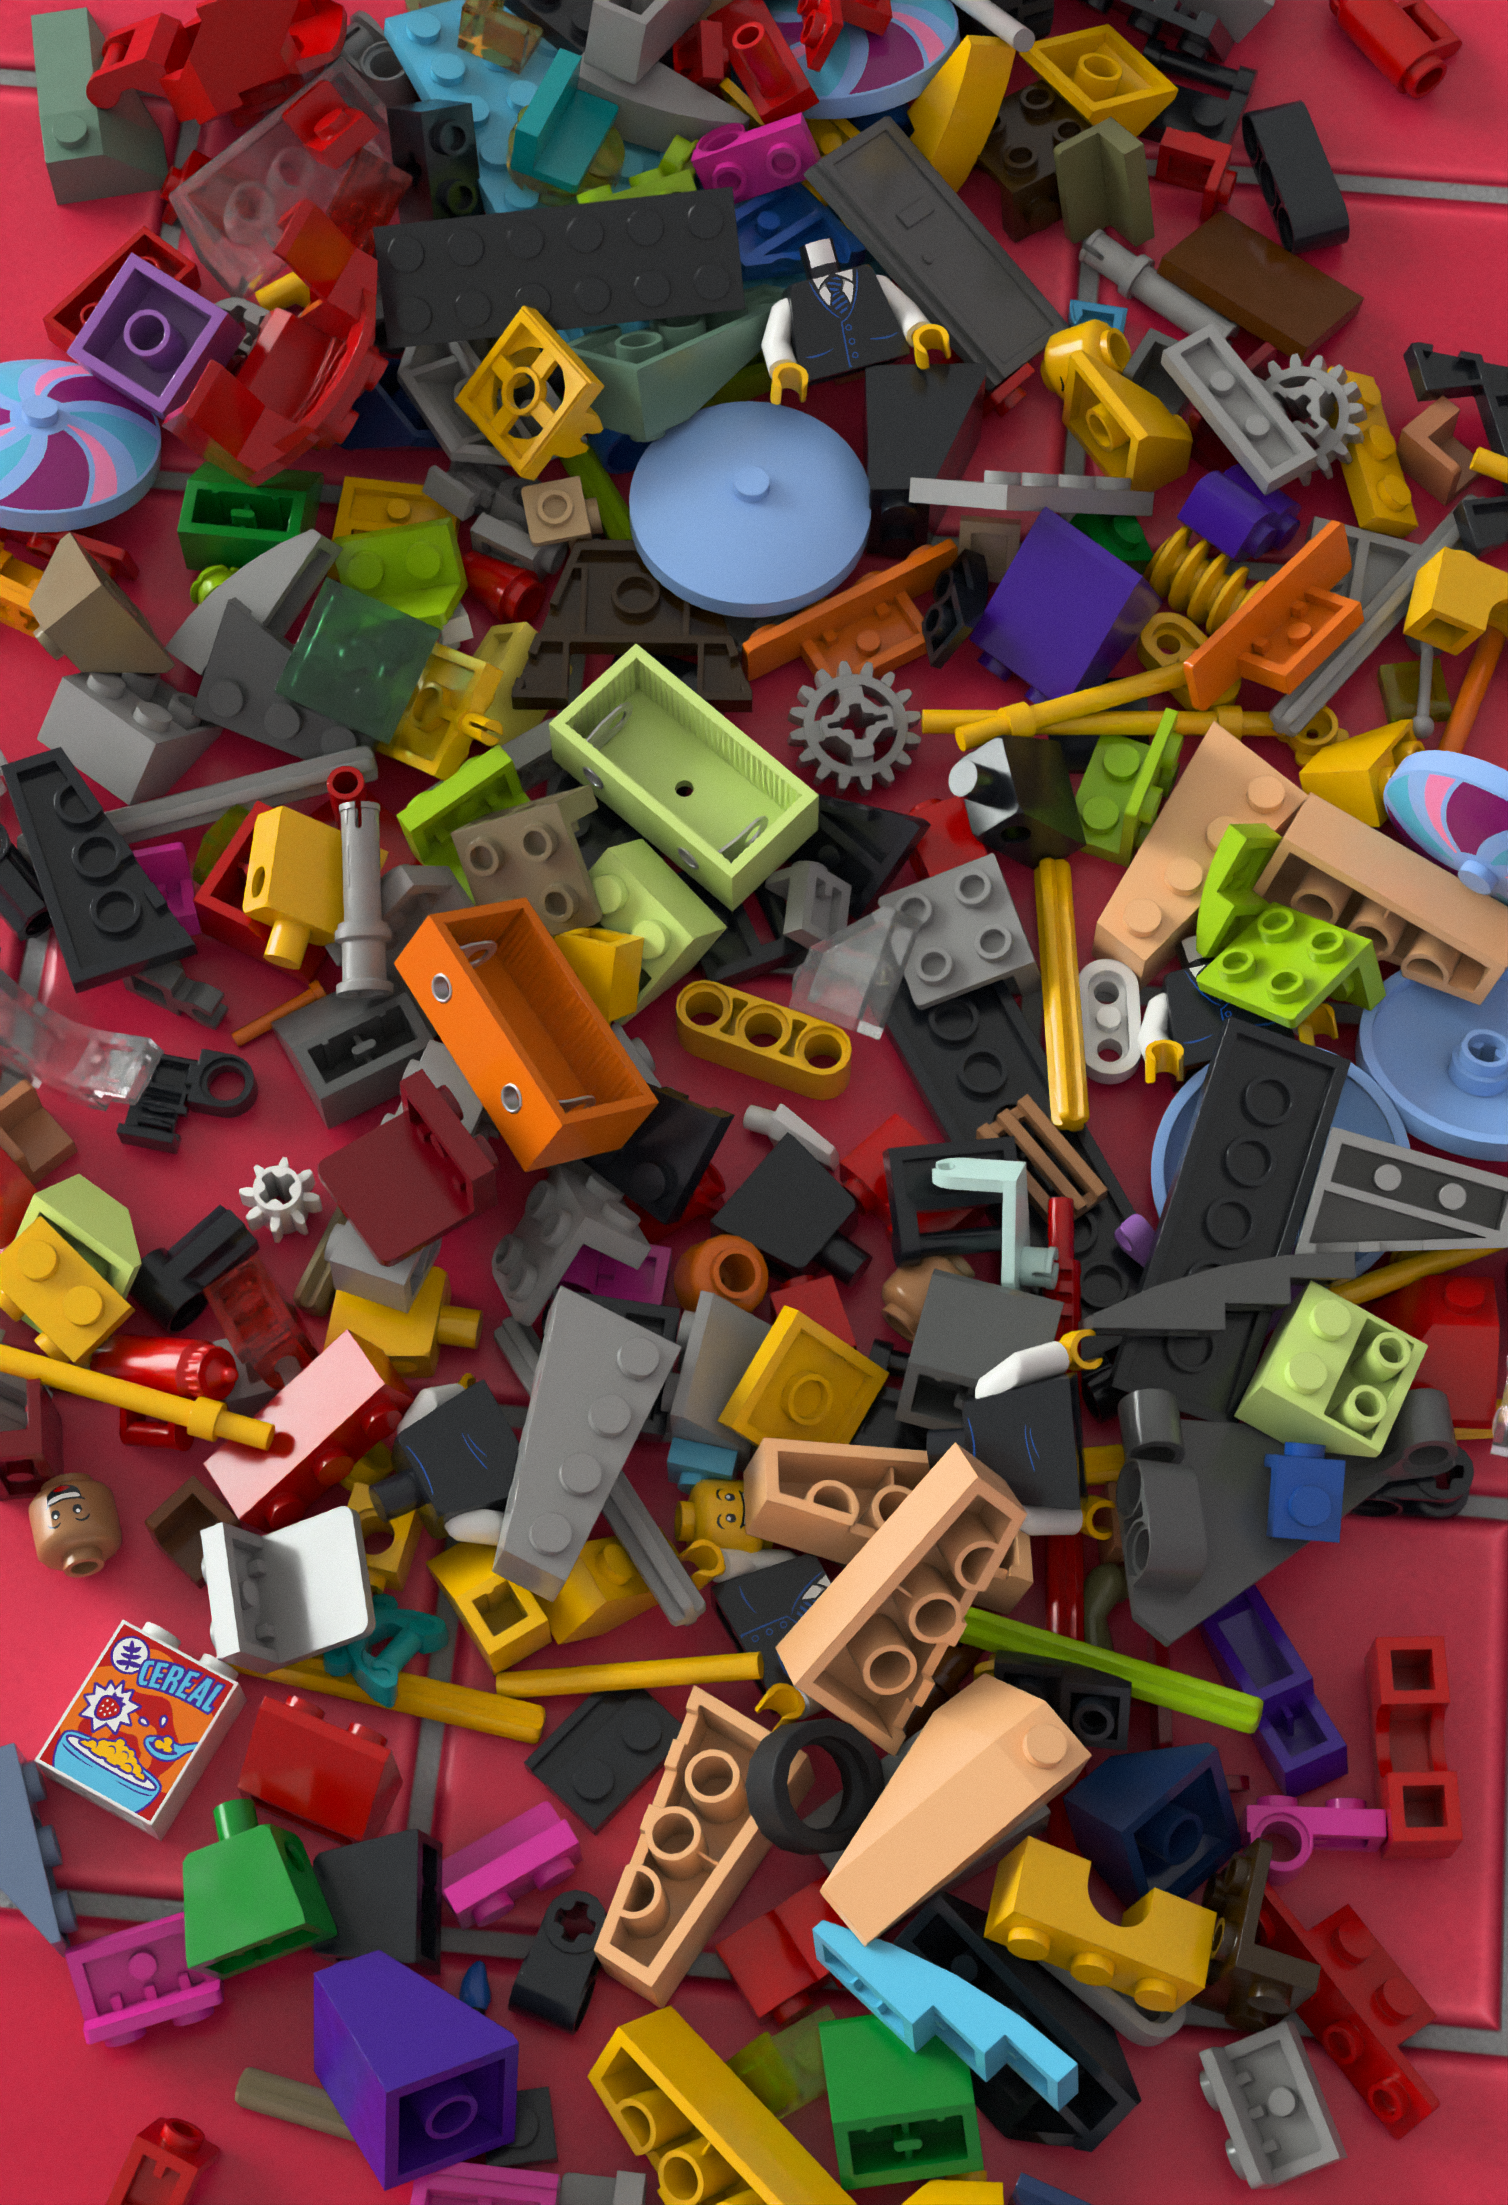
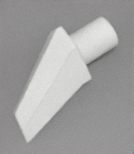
M779 1104L776 1111L755 1105H750L747 1108L743 1119L744 1129L767 1135L774 1147L788 1132L823 1167L835 1171L839 1164V1153L836 1148L784 1104Z

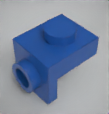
M1285 1442L1284 1455L1265 1454L1264 1467L1271 1468L1266 1536L1340 1543L1346 1461L1325 1459L1326 1445Z

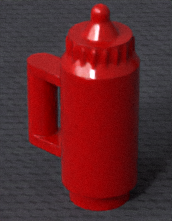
M1395 0L1329 1L1330 10L1337 17L1338 26L1399 93H1408L1413 99L1427 95L1438 86L1447 72V65L1442 60L1453 56L1462 46V41L1424 0H1402L1399 2Z
M116 1334L105 1340L93 1352L91 1356L92 1361L90 1362L91 1371L192 1401H196L199 1396L216 1401L225 1399L232 1392L239 1377L236 1363L231 1353L221 1346H215L210 1341L201 1339ZM120 1407L119 1435L124 1445L174 1451H187L191 1448L194 1436L187 1434V1427L171 1422L146 1421V1415Z

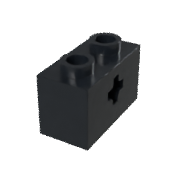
M433 99L387 107L400 224L458 218L469 214L473 216L484 215L477 180L480 178L472 103Z

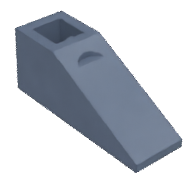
M11 1743L0 1747V1890L62 1957H65L66 1948L71 1947L68 1933L78 1931L79 1928L69 1891L58 1892L52 1867L63 1864L55 1829L52 1824L42 1827L37 1802L47 1799L44 1778L37 1763L34 1760L27 1762L17 1745Z

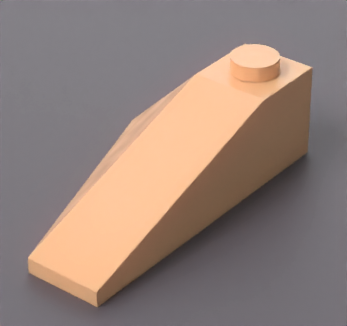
M984 1673L933 1712L819 1892L863 1946L866 1947L1069 1787L1091 1758V1753L1046 1701Z

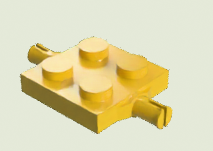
M416 638L405 663L394 675V678L386 676L382 672H371L367 678L379 683V686L364 682V690L369 696L383 700L379 716L386 723L376 751L442 781H446L456 774L466 761L473 739L487 746L496 745L500 741V739L488 734L487 730L503 735L502 724L498 720L490 719L484 715L494 701L496 689L504 671L485 661L427 638Z

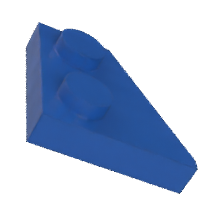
M800 182L756 196L735 210L743 281L805 273L798 248L811 242L828 238L833 239L841 269L857 267L864 262L867 252L865 246Z

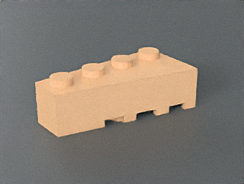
M1312 792L1309 793L1252 889L1269 904L1275 901L1371 939L1377 961L1385 960L1401 966L1402 977L1481 1005L1508 967V906L1489 895H1482L1472 891L1455 875Z
M955 1442L775 1647L795 1687L847 1724H851L861 1734L894 1757L906 1738L903 1728L915 1706L922 1707L935 1685L932 1675L949 1645L956 1646L968 1625L964 1617L978 1591H986L1028 1515L1005 1479Z
M695 1685L685 1707L687 1714L677 1739H673L664 1763L665 1772L653 1804L648 1805L639 1828L641 1835L631 1862L625 1866L594 1948V1952L605 1973L661 2009L664 2008L773 1845L769 1839L762 1835L749 1812L745 1788L749 1761L762 1739L772 1732ZM802 1750L797 1752L790 1764L787 1781L790 1803L795 1811L816 1781L809 1756Z

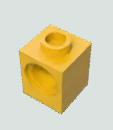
M355 1482L347 1507L359 1513L363 1540L375 1532H386L394 1536L392 1545L385 1552L376 1555L365 1553L371 1594H382L385 1587L403 1592L422 1531L423 1522L417 1511L414 1510L384 1523L377 1515L369 1495L370 1485Z

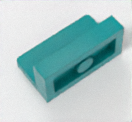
M560 48L516 127L510 169L570 193H576L617 118L619 107L615 103L577 89L582 56Z

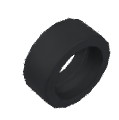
M824 1718L781 1725L763 1738L749 1761L745 1788L749 1812L762 1835L781 1850L800 1855H814L846 1850L885 1789L881 1761L870 1741L851 1724ZM810 1745L821 1746L832 1756L840 1770L843 1786L839 1812L831 1825L819 1829L808 1827L799 1819L790 1803L787 1785L791 1762L802 1747Z

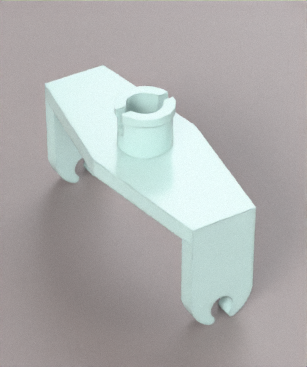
M960 1157L937 1161L936 1168L932 1169V1182L941 1188L1003 1193L1001 1286L1030 1293V1286L1054 1290L1059 1273V1263L1054 1262V1260L1059 1258L1058 1248L1053 1246L1049 1248L1030 1247L1026 1162Z

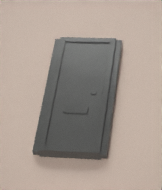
M890 116L883 117L839 146L804 173L806 179L901 290L918 306L929 322L940 325L947 330L950 347L964 363H986L985 388L989 392L1009 379L1027 362L1030 363L1045 351L1050 336L1070 328Z

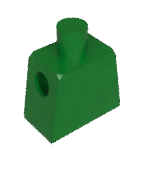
M235 1799L216 1806L213 1809V1815L219 1842L189 1853L183 1861L185 1946L188 1969L224 1980L338 1936L335 1922L300 1838L296 1834L273 1824L259 1825L254 1801L251 1799Z

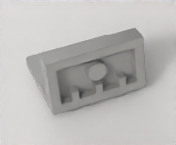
M994 853L883 895L878 899L881 913L913 1001L918 1009L924 1010L996 981L1007 980L1014 977L1022 997L1042 990L1040 970Z

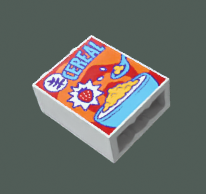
M122 1620L34 1761L47 1778L162 1841L247 1699L240 1684L235 1681L239 1675L238 1672L225 1662L217 1660L216 1657L206 1653L198 1661L178 1650L181 1641L160 1626L146 1622L141 1630Z

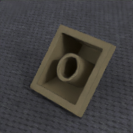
M70 532L60 539L28 604L40 625L33 633L45 650L56 661L66 655L81 672L167 673L175 664L140 608Z

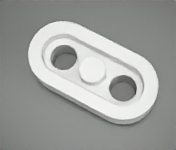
M1100 959L1089 963L1079 973L1086 1075L1098 1083L1118 1084L1126 1081L1136 1072L1141 1059V1051L1138 1044V1036L1141 1029L1139 983L1134 972L1124 963L1113 959ZM1100 992H1108L1114 995L1116 1001L1111 1004H1103L1097 1001L1095 995ZM1104 1049H1111L1117 1052L1120 1058L1114 1062H1107L1102 1060L1098 1053Z

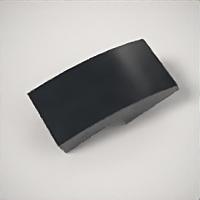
M966 548L952 565L944 569L937 577L932 588L935 603L927 610L921 623L930 666L938 669L944 666L979 623L987 602L988 571L985 555Z
M997 1650L994 1662L995 1678L1046 1701L1084 1746L1127 1750L1132 1682L1092 1667L1065 1660L1028 1653Z

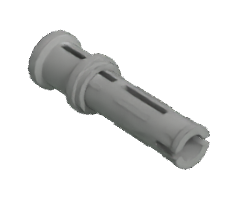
M355 801L339 805V813L341 814L344 922L338 924L334 937L335 942L340 944L342 948V982L336 985V996L345 999H379L394 994V983L387 980L386 944L392 941V929L389 928L387 922L382 921L379 813L381 810L380 804L376 802L361 801L362 826L360 828L358 827V809L355 808Z

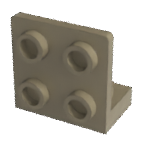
M591 784L484 814L451 832L476 906L526 897L551 936L580 927L592 926L602 920L603 914L574 834L580 830L577 820L598 809Z

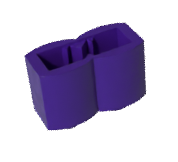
M1239 463L1224 473L1216 470L1201 478L1179 512L1177 519L1238 563L1250 556L1258 559L1273 548L1278 551L1284 549L1300 527V521L1296 519V516L1302 507L1279 489L1265 496Z

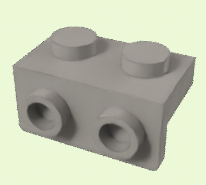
M1284 2021L1225 2047H1210L1199 2052L1205 2069L1199 2073L1203 2093L1212 2109L1216 2112L1221 2111L1231 2137L1225 2142L1229 2161L1237 2176L1241 2180L1247 2179L1251 2189H1272L1348 2158L1295 2021Z

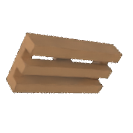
M1028 1094L1019 1099L1017 1106L1009 1111L1006 1108L999 1113L997 1120L989 1125L986 1122L977 1129V1140L999 1138L1005 1133H1008L1009 1136H1014L1015 1143L1060 1197H1068L1074 1200V1220L1107 1198V1187ZM1021 1122H1026V1124L1037 1135V1137L1042 1141V1143L1047 1147V1149L1052 1153V1155L1058 1160V1162L1063 1166V1168L1068 1172V1174L1073 1178V1180L1084 1191V1196H1081L1077 1192V1190L1072 1186V1184L1067 1180V1178L1062 1174V1172L1056 1167V1165L1051 1161V1159L1046 1155V1153L1041 1149V1147L1035 1142V1140L1020 1124ZM1027 1171L1028 1201L1048 1224V1199L1050 1197Z

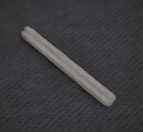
M1469 494L1465 496L1461 501L1481 499L1485 497L1482 496L1478 498L1472 494ZM1456 507L1362 609L1364 622L1290 695L1285 694L1270 710L1269 718L1274 724L1272 728L1279 735L1284 733L1289 737L1299 735L1407 615L1417 571L1445 546L1453 550L1464 551L1453 515Z
M363 745L104 813L128 845L249 814L257 800L268 806L276 807L328 793L327 778L329 774L341 766L354 767L362 773L365 783L373 782L378 778V765L371 747ZM22 833L17 837V850L34 869Z
M513 1316L502 1320V1325L494 1331V1340L531 1398V1389L542 1342L531 1325L525 1326L515 1321ZM621 1469L601 1512L669 1622L675 1627L680 1625L688 1627L697 1622V1617L706 1611V1602Z

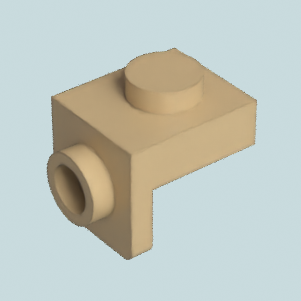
M580 476L529 485L522 488L521 494L530 540L534 547L568 541L571 553L577 539H592V535L603 533L596 497L584 499Z

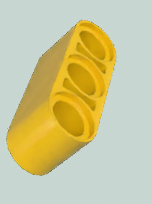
M701 980L692 982L684 987L678 995L676 1002L677 1035L679 1043L690 1054L812 1099H833L843 1093L848 1086L852 1057L850 1038L841 1028L834 1024L714 981ZM703 1012L712 1013L719 1017L717 1022L707 1026L697 1025L690 1019L696 1014ZM765 1033L776 1037L778 1042L772 1046L758 1047L750 1043L749 1039L757 1034ZM817 1055H828L836 1059L838 1063L831 1068L820 1069L809 1064L808 1060Z

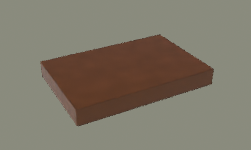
M1223 210L1217 212L1162 257L1156 272L1164 279L1265 342L1268 341L1277 350L1290 358L1292 354L1298 353L1302 362L1356 316L1364 300L1359 294Z

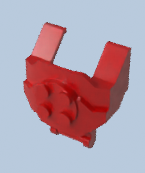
M207 0L197 4L196 11L198 15L185 25L182 24L181 20L161 12L108 34L102 46L103 62L100 70L91 75L86 86V94L93 105L98 108L107 109L112 108L118 103L122 91L133 88L167 98L179 122L196 119L198 124L202 125L229 116L234 127H243L258 120L265 110L283 103L286 108H289L313 87L312 83L319 77L325 67L324 65L335 61L342 51L347 32V13L343 5L332 0Z
M306 197L281 216L276 227L282 230L283 234L272 253L280 257L309 287V304L300 317L277 307L267 313L257 330L259 333L236 374L232 375L223 365L211 359L186 403L167 415L161 425L175 434L196 454L252 488L259 486L287 468L310 448L319 451L322 447L330 450L335 442L341 445L359 416L358 412L351 409L352 405L365 390L371 392L389 363L387 359L379 355L380 348L373 345L375 341L378 260L357 248L314 202Z

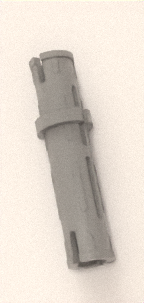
M1101 229L1096 230L1088 238L1086 244L1092 248L1090 251L1082 248L1079 254V261L1088 264L1117 284V292L1126 299L1137 298L1189 335L1213 323L1230 346L1233 344L1228 337L1231 335L1236 338L1240 331V326L1157 274L1153 259L1145 254L1135 255L1106 235V232Z

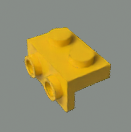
M39 1216L0 1254V1308L15 1322H18L26 1314L43 1331L34 1341L51 1359L68 1363L71 1360L77 1366L88 1369L92 1361L90 1355L136 1311L42 1216Z

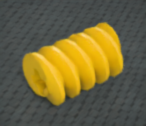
M1184 525L1159 547L1146 567L1143 577L1149 582L1159 597H1166L1168 595V604L1176 612L1187 609V618L1195 625L1206 623V633L1211 636L1267 581L1263 579L1249 590L1246 589L1244 586L1250 572L1249 568L1244 565L1232 575H1227L1225 572L1231 558L1221 553L1212 562H1209L1206 558L1211 544L1203 539L1193 548H1190L1188 543L1193 531Z

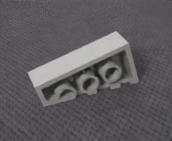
M429 1039L420 1061L410 1060L402 1080L423 1069L436 1088L446 1085L453 1093L464 1115V1119L461 1122L472 1138L481 1134L487 1141L489 1136L499 1139L501 1133L443 1043ZM402 1101L396 1114L387 1113L380 1126L403 1113ZM347 1220L346 1225L337 1223L333 1228L326 1245L324 1259L330 1262L334 1289L408 1314L440 1252L442 1237L398 1264L385 1267L376 1261Z
M560 1286L548 1311L542 1348L531 1389L532 1394L517 1452L518 1458L514 1477L509 1490L492 1568L493 1573L551 1602H554L567 1581L682 1348L563 1286Z

